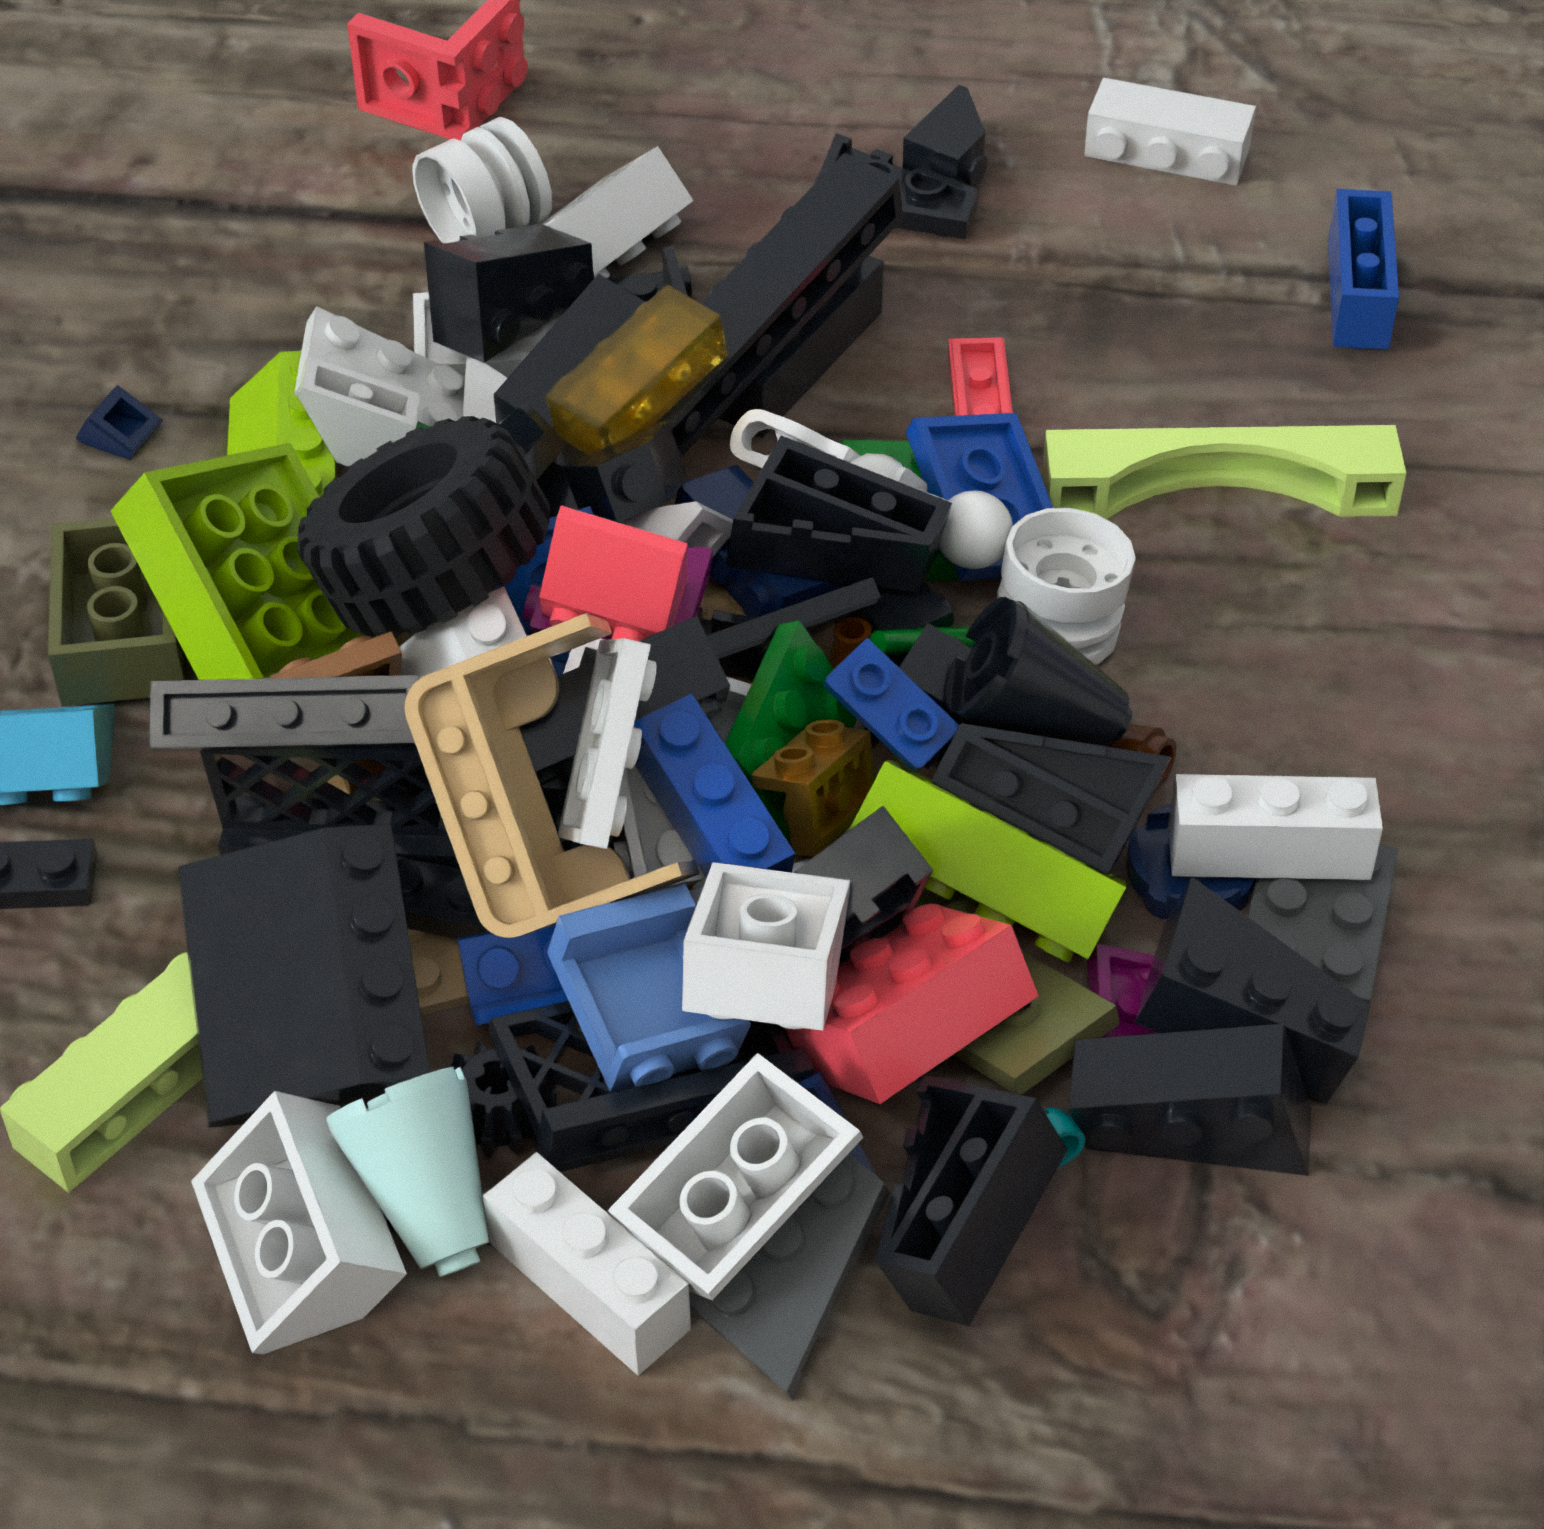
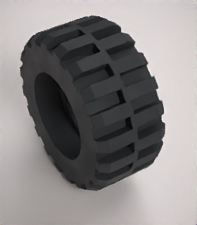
M462 416L458 421L448 418L435 422L431 427L425 429L419 427L409 431L405 437L393 443L390 440L376 448L377 451L364 460L360 458L349 466L348 472L343 476L334 478L324 488V494L320 498L314 499L309 505L307 516L301 518L298 527L297 549L302 561L345 627L373 638L392 631L394 637L397 638L401 632L407 631L410 634H415L427 630L428 625L438 621L443 624L457 617L458 612L472 604L475 607L488 599V594L498 586L504 587L516 577V570L521 565H528L536 555V545L543 544L549 525L550 505L514 440L503 426L483 417L478 419L474 416Z

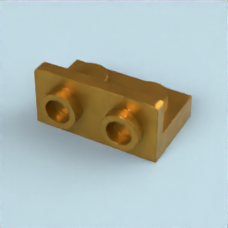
M837 720L812 722L752 773L754 788L786 793L783 816L786 825L790 829L791 848L795 854L816 856L853 823L874 783L871 734L869 730L847 728L842 722Z

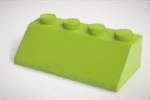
M302 350L279 352L230 398L227 455L291 443L319 497L324 494V488L334 478H340L344 475V465L336 463L299 398L294 395Z
M896 760L884 762L849 830L881 806H884L933 869L925 888L951 900L956 890L980 902L975 910L977 915L1010 924L1012 927L1015 921L1039 933L1034 943L1036 946L1070 963L1075 953L1089 959L1126 889L1125 880L1112 873L1106 875L1088 866L1086 863L930 782V778L919 772L911 771L907 766Z

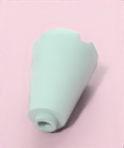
M448 1067L385 1088V1094L368 1101L367 1109L363 1098L338 1109L326 1118L332 1136L420 1269L435 1265L439 1277H444L480 1262L476 1249L489 1243L468 1085L461 1067L457 1069Z

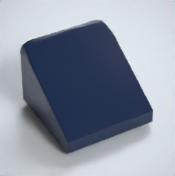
M117 385L85 420L76 439L85 445L131 459L161 425L163 419Z

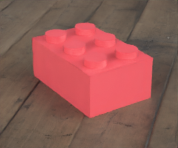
M926 904L913 909L903 917V924L881 938H873L862 942L850 952L851 958L838 966L835 991L824 1030L785 1028L793 1049L804 1047L815 1067L814 1074L821 1071L828 1085L878 1104L883 1103L1039 996L1012 925L980 917L976 914L942 907L938 904Z

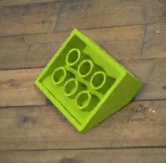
M291 443L144 472L110 510L198 680L270 678V675L279 673L285 665L301 658H311L314 660L339 651L350 640L364 636L344 626L299 556L297 543L298 527L301 518L307 516V508L312 501L320 497Z

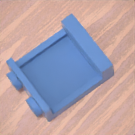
M686 883L558 917L547 954L610 1092L668 1080L673 1074L698 1067L701 1071L725 1066L738 1055L751 1026L749 1020L735 1018L716 1019L707 1014L682 1011L684 939L696 908Z

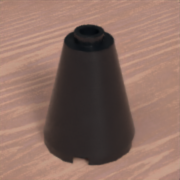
M999 597L988 605L973 622L965 637L975 641L967 659L964 660L955 656L950 668L945 689L946 706L950 711L958 714L962 719L1032 735L1106 746L1110 742H1117L1126 733L1132 719L1128 693L1024 603L1007 597Z

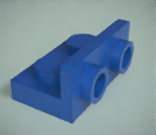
M868 638L848 655L824 681V687L913 772H918L923 767L928 770L945 753L960 726Z
M555 926L513 938L500 937L489 931L456 938L470 1013L475 1025L488 1023L489 1027L490 1019L568 1001L547 954Z

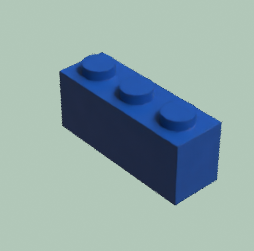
M1336 189L1328 235L1333 346L1389 350L1399 301L1392 191Z
M692 693L634 721L633 727L642 730L641 746L635 767L706 879L712 862L792 873L795 852Z

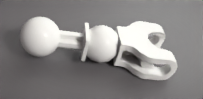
M753 409L746 412L734 426L730 437L732 453L745 464L759 472L769 455L754 452L751 448L752 438L758 431L772 429L775 431L778 440L780 436H784L923 492L927 491V483L910 469L903 467L900 462L891 456L870 453L860 456L848 446L828 439L795 421L765 410ZM976 490L965 491L946 500L951 502L952 506L939 545L942 554L953 564L967 569L985 568L1002 558L1008 535L1013 526L1012 518L1006 506L995 496Z

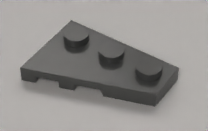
M849 1153L713 1300L691 1292L689 1293L690 1309L792 1401L804 1378L801 1371L816 1339H822L833 1316L830 1309L847 1272L854 1270L889 1195L885 1183Z

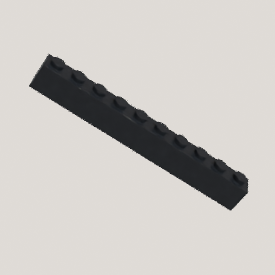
M846 153L828 170L820 173L807 193L794 206H790L784 211L779 222L760 242L754 243L748 249L744 259L725 279L719 280L713 286L708 297L689 316L679 321L669 338L653 354H649L642 360L638 370L617 392H613L605 399L601 409L580 431L574 432L568 438L565 448L536 480L549 502L550 518L558 515L560 506L578 510L563 466L661 421L669 422L682 458L902 221L904 217L899 178Z

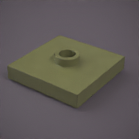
M1025 952L1022 954L1039 996L953 1054L954 1057L1011 1093L1019 1095L1028 1091L1074 1057L1075 1040L1101 1038L1120 1024L1116 1005Z

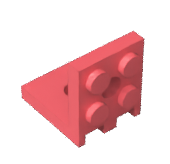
M487 0L448 40L361 13H357L347 23L358 109L447 139L455 138L461 141L463 133L479 127L489 115H493L497 111L499 105L515 88L521 86L527 74L528 64L524 58L522 38L524 18L520 12V0ZM395 68L400 70L407 77L409 83L404 81L397 74Z

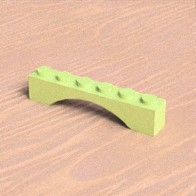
M1396 425L1067 429L1045 431L1042 478L1053 508H1074L1097 514L1104 519H1108L1124 508L1155 495L1187 488L1211 486L1245 487L1280 493L1314 504L1339 517L1397 516L1406 478V469Z

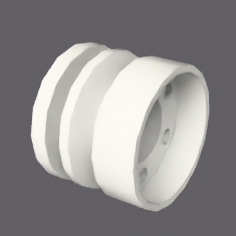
M498 117L480 127L463 133L461 141L455 138L450 139L415 157L412 170L417 198L428 224L442 243L459 241L460 236L470 234L480 238L494 236L496 230L539 224L547 220L552 210V191L546 169L536 148L525 132L509 119Z
M1047 508L1027 514L1012 526L1008 535L1001 568L1002 580L996 598L1007 597L1011 600L1021 601L1095 665L1099 664L1114 651L1119 637L1121 620L1125 610L1124 602L1129 590L1136 559L1132 542L1117 525L1094 513L1074 508Z

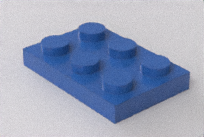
M1017 413L914 418L905 432L921 476L927 483L928 493L946 500L965 491L976 490L989 493L1006 506L1013 525L1027 514L1053 508ZM1003 557L985 568L967 569L955 565L960 581L1002 578Z

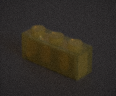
M667 284L651 300L641 304L634 315L609 338L602 340L596 346L593 353L569 375L559 379L553 389L546 395L555 431L562 439L589 455L654 425L728 355L720 315Z

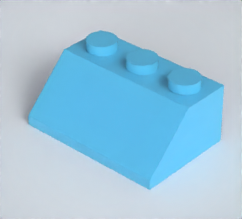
M114 704L0 711V805L28 802L27 791L52 790L53 801L91 799V787H100L109 783L115 724Z

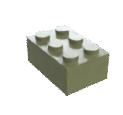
M114 518L51 524L48 657L62 706L149 698L151 681L187 680L186 655Z

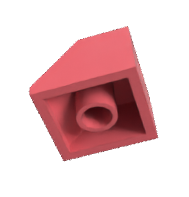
M560 506L539 596L542 615L550 617L549 623L554 626L588 613L608 621L612 634H610L612 636L611 639L626 638L640 641L670 628L674 624L687 584L688 543Z

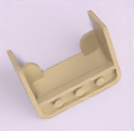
M588 613L423 676L412 685L406 696L405 716L476 914L481 924L489 932L500 937L513 938L525 936L556 926L560 915L653 892L700 874L696 861L676 862L631 879L624 860L610 847L604 849L582 845L564 852L519 727L544 717L556 704L559 695V681L551 657L612 634L608 621Z

